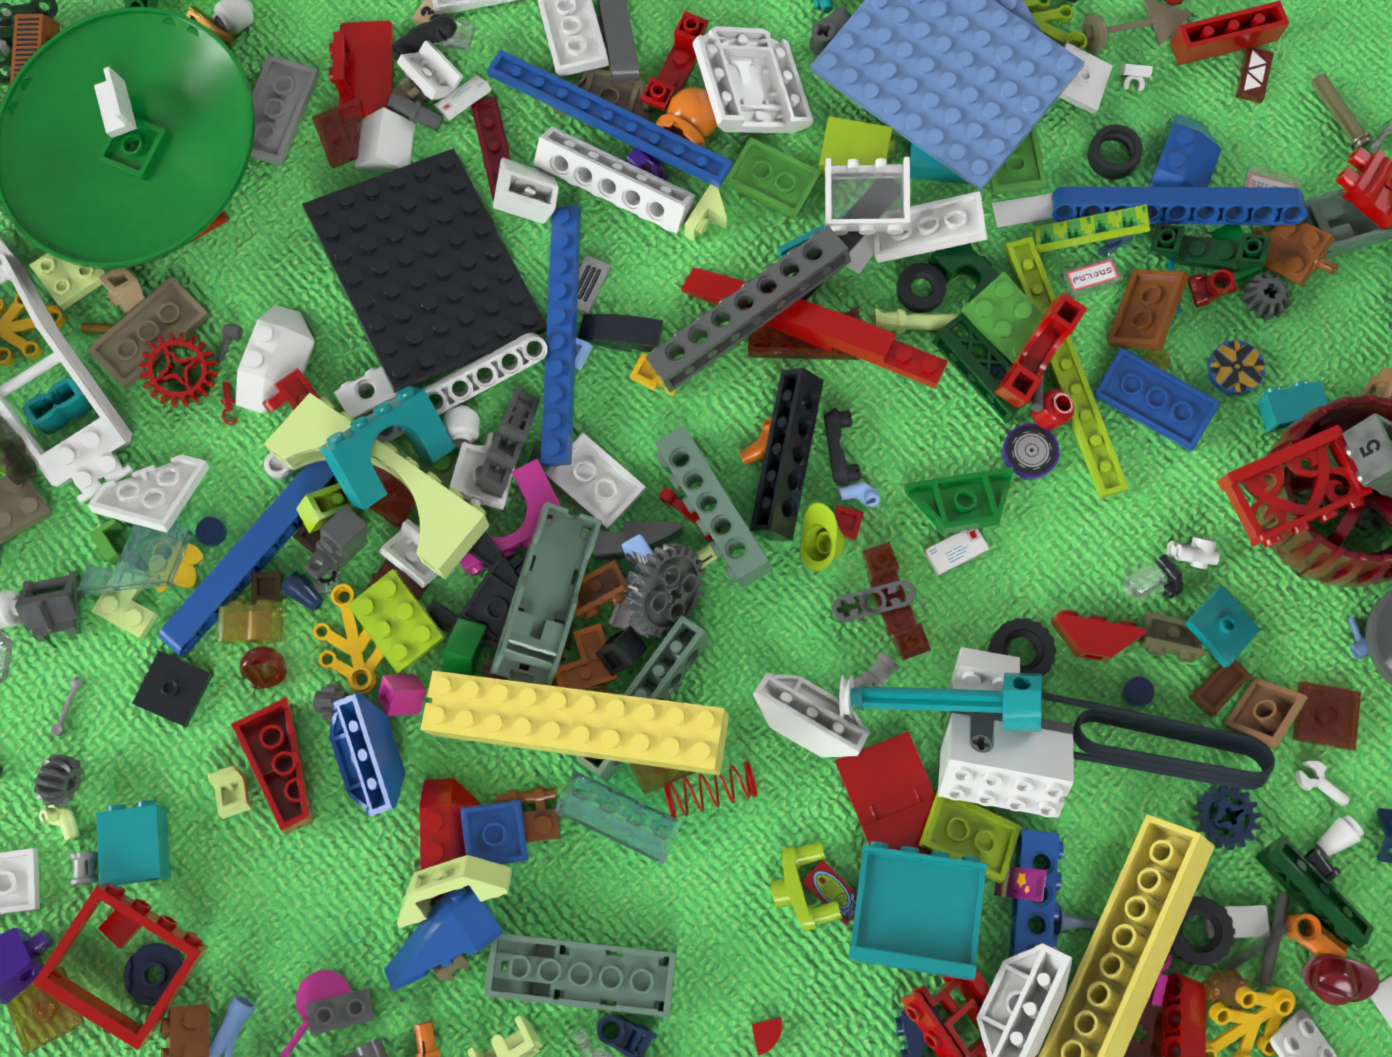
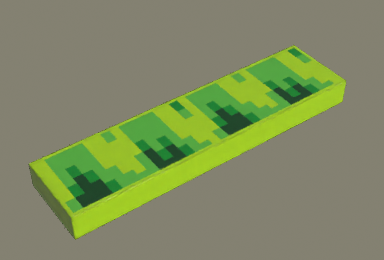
M1147 204L1035 227L1037 251L1041 253L1150 231Z

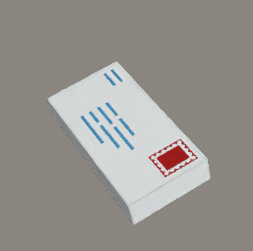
M476 75L434 106L441 115L451 120L488 94L492 89L487 81Z
M971 529L961 531L929 547L924 553L936 575L940 576L984 554L989 548L979 530Z

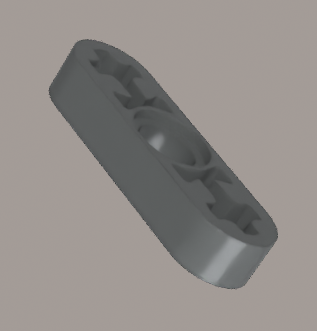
M900 580L843 595L834 601L832 606L833 614L841 621H851L905 607L915 600L916 589L911 582ZM899 585H902L903 589L909 590L910 595L905 596V602L898 597L891 599L892 606H888V596L884 591L885 588H888V594L899 591ZM872 592L878 593L882 598V604L878 609H872L867 605V596ZM860 595V608L850 610V616H847L846 612L840 611V607L844 605L843 600H846L847 604L859 602L856 596Z

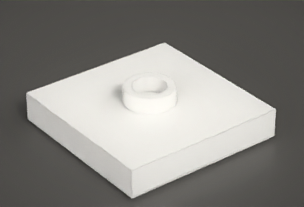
M1066 43L1063 47L1085 61V64L1059 98L1094 114L1098 111L1113 65Z

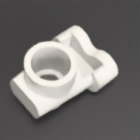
M1193 536L1191 545L1170 541L1167 547L1168 556L1175 557L1176 560L1190 562L1191 566L1207 569L1208 564L1217 565L1220 558V552L1215 551L1217 541L1204 537Z

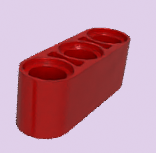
M1171 973L1168 975L1162 1001V1057H1206L1205 987L1200 981L1178 973Z

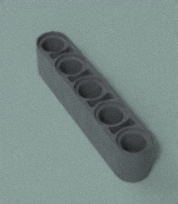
M597 0L612 84L639 81V66L626 0Z

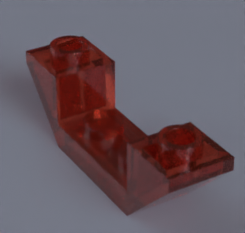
M890 542L862 551L870 588L900 581L897 574L900 567ZM899 585V591L888 594V588L884 589L888 596V606H892L890 600L900 597L903 602L906 601L902 585ZM872 592L879 608L882 604V598L878 593ZM910 605L880 613L888 636L903 661L931 651L922 624L916 623Z

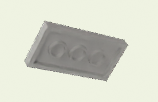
M271 55L267 56L252 92L255 111V135L250 157L283 166L320 76L317 68Z

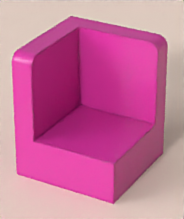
M415 674L383 675L376 700L388 716L419 714L427 689Z

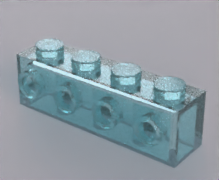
M576 770L573 771L564 786L555 811L662 865L674 844L682 824L681 821Z

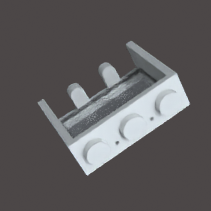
M904 157L903 164L887 165L886 159L879 158L875 160V165H859L858 159H849L847 165L831 166V158H825V227L829 226L836 235H845L848 231H859V234L862 235L875 234L876 231H887L888 234H902L904 231L909 230L910 157Z

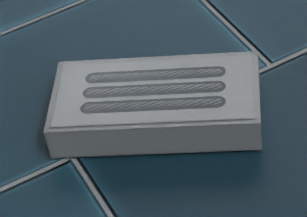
M588 255L585 256L579 268L577 311L590 314L611 271L610 264Z

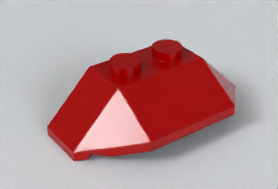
M454 778L429 779L423 782L419 806L420 870L466 856L460 808L482 804ZM443 894L431 898V901L439 900Z

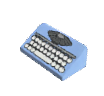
M640 534L622 544L631 569L638 573L641 571L639 563H647L646 554L649 553L655 556L644 537Z

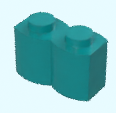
M65 378L55 383L47 393L31 398L25 403L22 410L33 426L44 434H52L62 429L70 419L86 414L92 408V405L72 378Z

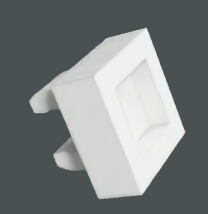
M1121 64L1119 75H1128L1122 82L1123 89H1129L1130 81L1135 79L1138 82L1137 90L1142 91L1145 86L1143 77H1151L1153 66Z

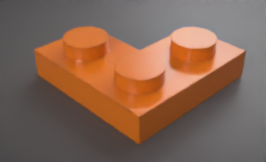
M601 623L574 631L573 634L581 659L558 666L555 675L558 686L584 690L586 687L600 686L618 680L617 674L612 676L595 654L606 642Z

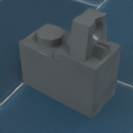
M345 505L320 528V540L316 543V551L305 563L307 572L317 580L332 569L338 572L366 546L367 523Z

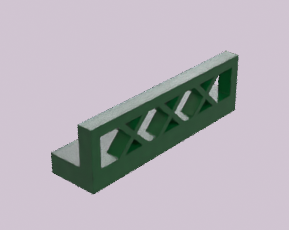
M963 313L937 331L932 343L1005 424L1012 420L1025 405L1016 408L994 392L1002 380L994 379L990 375V366L1001 367L1006 375L1011 365ZM961 323L968 331V339L957 338L951 330ZM972 346L983 347L987 352L986 359L975 358L971 354Z
M1284 835L1256 854L1255 858L1309 914L1314 915L1320 921V924L1348 947L1354 944L1357 949L1368 944L1374 927Z

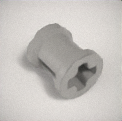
M98 852L69 854L70 860L73 861V879L70 880V885L99 883V877L95 875V858L98 857Z

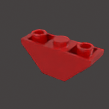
M1061 610V613H1057L1051 618V625L1075 657L1101 662L1109 660L1145 634V628L1136 627V623L1132 621L1113 623L1107 622L1106 617L1091 615L1089 618L1079 617L1078 612L1071 610Z

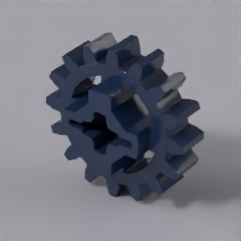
M1219 785L1218 790L1214 786L1207 788L1209 795L1205 793L1198 795L1202 804H1194L1192 807L1199 811V815L1192 817L1193 821H1199L1200 826L1195 831L1205 832L1206 835L1204 837L1207 840H1214V848L1219 849L1224 845L1226 850H1234L1235 845L1238 848H1243L1246 846L1245 840L1252 841L1255 839L1251 831L1260 830V826L1254 823V819L1260 818L1261 814L1253 812V808L1258 803L1247 801L1250 795L1248 791L1238 794L1239 788L1231 787L1228 790L1227 786ZM1228 798L1236 801L1238 805L1230 803ZM1209 807H1210V808H1211V812H1210V816H1209V818H1208V811H1209ZM1226 812H1235L1230 815L1227 822H1218V820L1223 819L1222 817L1226 815ZM1214 830H1222L1225 836L1228 835V837H1224L1215 832Z

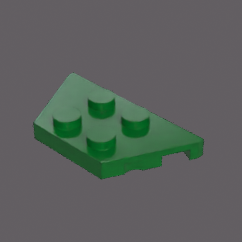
M1008 467L905 483L904 491L942 534L997 526L1000 524L1013 468Z

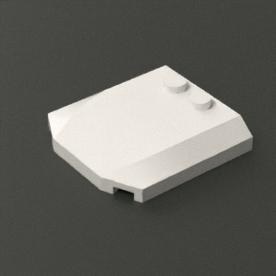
M716 26L709 33L696 37L693 47L717 126L724 132L794 133L809 128L814 122L787 40L782 39L781 42L770 38V32L764 29Z

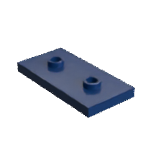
M1122 347L1117 352L1093 393L1095 399L1190 452L1194 450L1221 404L1220 401Z

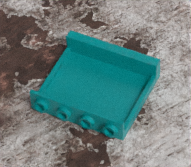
M870 842V846L863 845L852 938L848 956L849 961L974 981L987 864L980 863L981 858L974 856H962V860L949 858V853L941 851H931V855L919 854V849L908 846H901L900 850L888 849V844L881 842Z

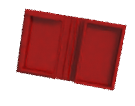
M909 731L862 749L858 756H844L835 760L869 846L870 842H881L888 844V849L900 850L901 846H908L919 849V854L931 855V852L920 847L919 843L936 795Z

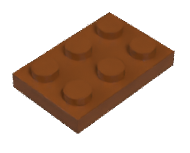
M1133 269L1107 338L1109 345L1112 347L1162 350L1188 280L1185 271Z

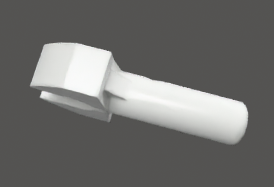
M1320 761L1302 762L1305 767L1311 769L1314 779L1308 778L1301 770L1295 771L1297 783L1305 791L1311 790L1312 787H1317L1343 807L1349 803L1350 798L1325 778L1324 771L1327 767Z

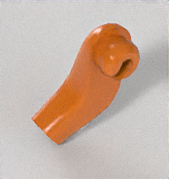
M768 418L763 422V430L759 438L739 452L744 465L764 459L772 418Z

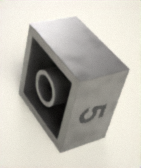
M1374 413L1342 433L1347 444L1345 451L1357 466L1356 476L1364 487H1370L1378 491L1381 495H1387L1392 498V422Z

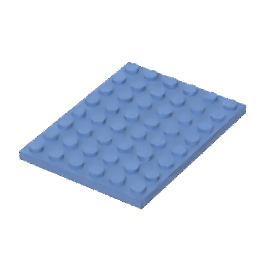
M865 0L810 65V70L976 189L982 191L1082 70L1085 61L994 0Z

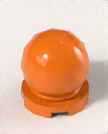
M692 86L674 95L668 106L667 114L661 115L655 123L702 147H705L704 139L708 138L717 128V122L707 91Z

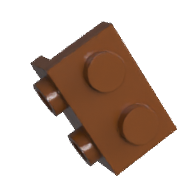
M614 559L583 577L575 610L576 617H586L587 620L602 613L601 608L609 603L612 606L617 605L627 599V593L633 591L628 587L629 583L617 560Z
M209 1004L170 1006L167 1017L161 1019L160 1034L161 1037H166V1048L161 1049L160 1057H209Z

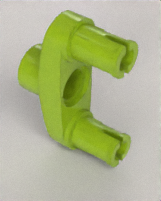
M821 841L797 848L794 845L782 848L784 878L769 882L776 908L792 905L805 932L817 929L816 925L842 919L838 901L811 907L807 905L798 872L800 865L826 859Z

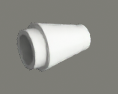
M1349 815L1343 818L1338 817L1320 840L1316 842V845L1320 846L1323 849L1322 853L1329 858L1332 854H1336L1360 842V837L1364 835V831Z

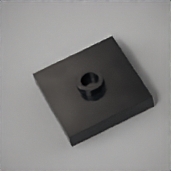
M158 651L132 704L181 726L188 727L213 674Z

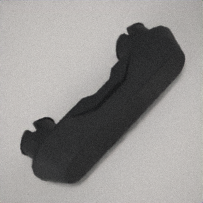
M441 14L411 29L393 44L392 50L396 61H398L402 54L419 52L424 41L429 40L434 44L452 38L457 30L455 21L449 14Z
M834 408L824 414L833 481L843 486H848L849 482L861 479L860 466L857 463L847 465L844 450L840 446L841 428L852 426V414L849 410L839 411L837 408Z

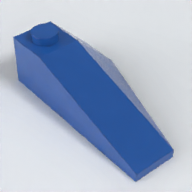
M469 885L443 894L428 913L427 919L419 924L385 967L384 971L393 991L426 977L430 969L440 964L444 968L453 964V958L464 953L471 956L479 952L502 935L504 932L488 901L480 902Z

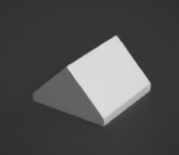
M384 107L362 120L355 168L390 172L409 165L416 123Z

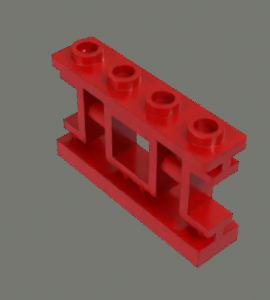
M977 969L974 981L941 976L945 983L932 995L925 985L915 987L910 994L901 998L906 1014L912 1021L916 1022L923 1033L925 1042L930 1048L934 1049L939 1057H987L982 1036L967 1048L952 1026L966 1013L980 1033L976 1018L990 988ZM956 987L959 988L966 999L958 1006L949 994ZM939 1002L948 1013L940 1022L930 1009Z

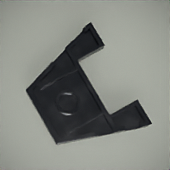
M485 531L468 553L490 567V569L459 616L437 600H432L426 611L439 629L452 633L459 617L487 625L483 643L498 647L520 575Z

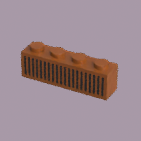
M15 14L10 85L27 60L42 45L60 32L59 22L44 14Z

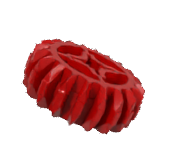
M173 332L168 333V342L162 336H158L157 339L161 345L156 347L150 342L148 346L153 350L152 354L148 352L142 353V356L149 360L148 363H139L140 368L148 370V372L139 374V377L143 380L150 379L143 385L144 389L150 390L155 388L150 396L155 399L162 394L160 403L166 405L171 398V406L173 408L178 407L179 400H182L185 408L189 407L188 398L191 397L196 404H199L200 399L197 397V394L201 393L204 397H208L209 393L204 387L215 388L216 386L215 383L208 380L209 377H218L217 372L210 371V368L218 366L217 361H208V359L213 357V351L203 352L207 347L204 341L195 346L197 343L195 335H192L188 342H186L187 337L184 332L179 334V340H176ZM177 348L188 349L196 353L197 356L179 359L172 350ZM165 354L167 367L160 372L161 375L156 376L157 363ZM172 359L181 367L186 366V370H183L185 372L183 376L186 381L176 373L172 374V370H175L173 368L175 364ZM202 364L201 377L196 385L193 386L190 374L197 368V365ZM179 381L186 391L172 392L164 389L161 384Z

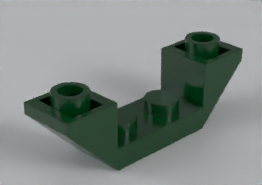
M1157 223L1150 250L1184 266L1240 272L1266 264L1271 236L1242 233L1240 242L1187 236L1184 226Z

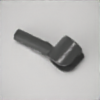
M226 324L223 326L222 336L224 339L216 359L224 360L231 344V339L241 340L243 334L242 327L237 324Z

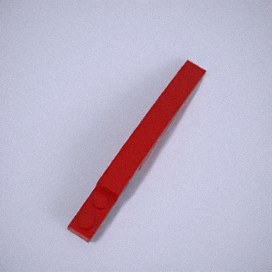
M693 267L681 288V292L717 306L724 297L731 296L738 291L745 281ZM769 289L765 293H771L774 290ZM799 299L765 324V326L829 352H832L833 348L934 389L937 388L948 364V360L895 340V333ZM752 305L745 306L743 310L749 309Z

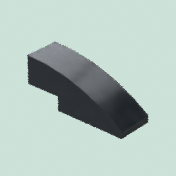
M584 314L578 338L591 345L632 352V349L651 352L661 343L664 325L663 320L639 316Z

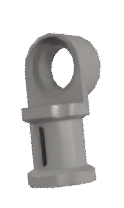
M879 652L877 654L878 659L868 671H863L861 675L855 678L854 688H858L862 684L864 686H870L871 684L873 687H884L885 681L893 672H898L900 667L889 656Z

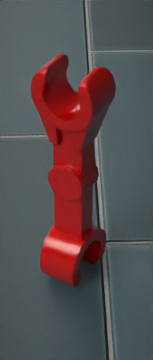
M665 487L660 492L659 499L667 506H672L686 520L696 525L703 538L708 542H712V537L709 535L704 536L699 529L696 521L700 518L697 513L693 512L690 514L685 504L678 499L677 495L668 487Z

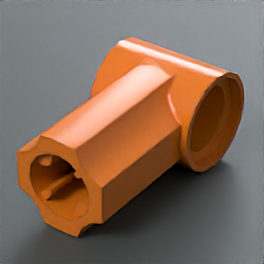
M1291 913L1286 916L1284 925L1288 927L1287 931L1289 932L1285 935L1291 940H1296L1313 955L1331 954L1345 958L1348 954V946L1325 929L1314 915ZM1301 920L1305 924V931L1302 935L1298 930V923Z

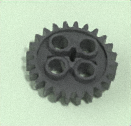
M665 543L663 549L655 548V556L649 553L646 554V564L639 563L640 573H633L636 582L628 586L633 589V593L628 595L627 599L633 603L627 607V610L633 613L630 616V620L636 622L635 627L641 629V631L651 636L661 637L662 634L667 636L681 615L685 618L687 616H694L692 608L700 606L696 600L697 597L704 595L699 590L700 587L706 584L700 578L706 572L700 569L703 561L698 559L699 555L693 552L691 548L677 543L672 545Z

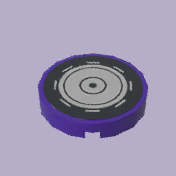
M1023 424L1014 428L1007 435L1002 446V459L1006 467H1012L1013 472L1025 480H1037L1048 475L1056 466L1060 456L1059 444L1054 434L1037 424Z

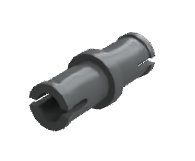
M395 91L392 93L387 105L388 108L409 117V121L413 123L417 121L434 129L436 132L444 117L422 106V102L418 100L414 102Z

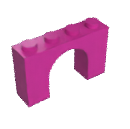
M538 459L511 471L527 503V514L523 524L517 531L508 536L491 537L508 560L515 556V551L523 547L525 550H528L541 507L546 502L561 506ZM468 552L460 561L467 575L473 573L476 576L489 569L487 565Z

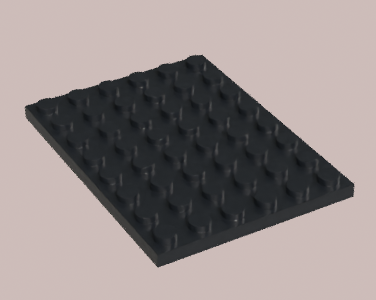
M454 148L302 204L303 210L394 393L471 363L524 334L535 333L539 335L547 332V325Z

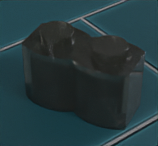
M0 417V467L13 483L19 485L36 477L37 467L33 459L26 452V446L21 436L5 418Z

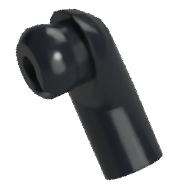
M1164 554L1155 563L1167 576V584L1162 586L1161 591L1166 598L1172 599L1175 595L1179 596L1183 591L1182 571L1167 554Z

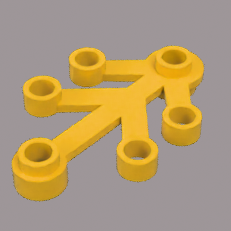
M19 294L15 295L14 302L9 309L7 304L0 298V316L3 315L0 319V338L20 349L28 359H38L42 354L41 347L35 342L27 341L15 334L36 329L31 318L15 321L23 310H27L24 304H21L22 300ZM47 305L46 307L52 318L58 316L54 322L58 329L61 328L66 321L65 313L56 305ZM1 347L0 364L2 366L11 365L15 360L13 352L8 348ZM35 347V351L32 354H28L29 349ZM8 353L7 358L1 360L2 355Z
M339 584L333 588L331 600L336 606L341 608L347 639L333 632L331 627L325 623L317 624L313 629V635L319 641H327L351 655L353 667L338 660L337 655L329 650L320 654L319 663L322 667L333 669L347 677L349 688L354 693L364 695L370 693L377 684L375 670L384 658V655L375 644L376 649L365 663L363 652L372 638L365 629L359 635L355 615L347 606L356 598L355 591L347 584ZM344 593H349L350 595L347 602H341V596ZM324 627L327 628V634L324 637H319V630ZM332 655V663L325 665L324 658ZM366 675L367 683L359 685V677Z
M1242 986L1235 992V1001L1246 1009L1252 1008L1255 1004L1263 1007L1255 1012L1228 1008L1222 1003H1215L1211 1006L1209 1017L1218 1025H1226L1228 1022L1237 1024L1211 1041L1206 1038V1057H1217L1219 1051L1242 1037L1240 1044L1232 1057H1251L1250 1053L1260 1025L1266 1020L1263 1035L1257 1040V1047L1265 1055L1272 1056L1276 1054V1051L1271 1043L1267 1047L1266 1045L1270 1042V1038L1278 1031L1282 1018L1288 1016L1293 1011L1295 996L1286 988L1273 987L1266 993L1252 991L1247 986Z

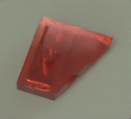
M359 97L312 117L329 165L333 169L358 158L363 102Z

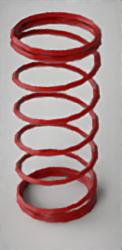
M748 760L743 762L747 791L734 765L731 764L729 768L732 797L722 774L720 773L719 775L729 800L733 804L735 803L732 768L737 775L746 798L750 800L751 795L753 798L758 797L755 778ZM702 773L699 774L701 806L689 780L686 777L683 779L686 812L672 782L663 783L671 819L673 821L674 819L677 820L671 788L684 816L687 817L689 814L686 782L699 811L703 813L704 800L701 777L715 807L719 808L717 775H714L715 800L705 776Z

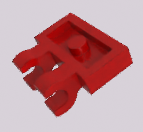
M295 368L273 384L278 392L264 400L262 405L268 412H273L287 402L294 411L309 393L318 399L320 397L299 368Z

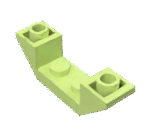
M466 855L414 872L402 901L397 925L401 928L426 920L431 898L468 885L472 888L480 902L507 894L512 871L507 866Z

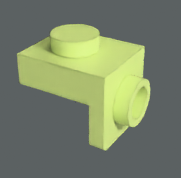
M237 766L222 768L208 775V781L215 789L217 810L222 819L251 809L247 779Z

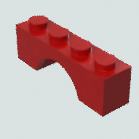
M1066 293L1056 297L994 393L1016 408L1027 404L1043 380V373L1051 358L1066 338L1074 331L1088 308Z

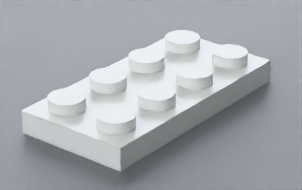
M537 0L557 77L609 66L608 56L592 0Z
M980 191L911 206L909 230L904 231L902 234H888L887 231H876L873 234L877 263L987 240ZM901 209L885 212L880 219L901 218Z

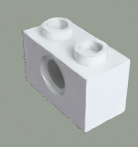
M374 367L369 369L363 377L355 381L345 382L334 393L344 411L355 420L359 417L369 416L374 412V407L382 402L392 401L397 397L396 394L398 392H393L382 368ZM369 390L375 391L371 398L363 399L365 392Z

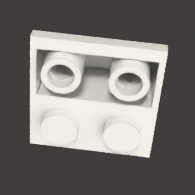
M502 158L493 208L544 224L555 211L559 186L553 174Z

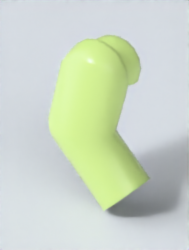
M49 805L40 811L39 817L43 823H50L61 827L65 841H71L80 837L74 814L70 809L58 805Z

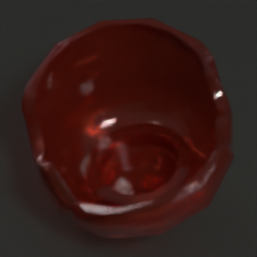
M259 646L250 649L240 659L239 670L242 679H248L252 688L268 689L279 685L286 679L287 669L284 657L278 650L272 647Z

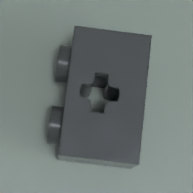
M368 988L305 1003L311 1035L374 1020Z

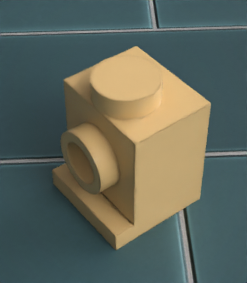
M118 268L99 277L100 282L108 290L107 295L115 307L119 305L126 314L145 299L138 280L127 268Z

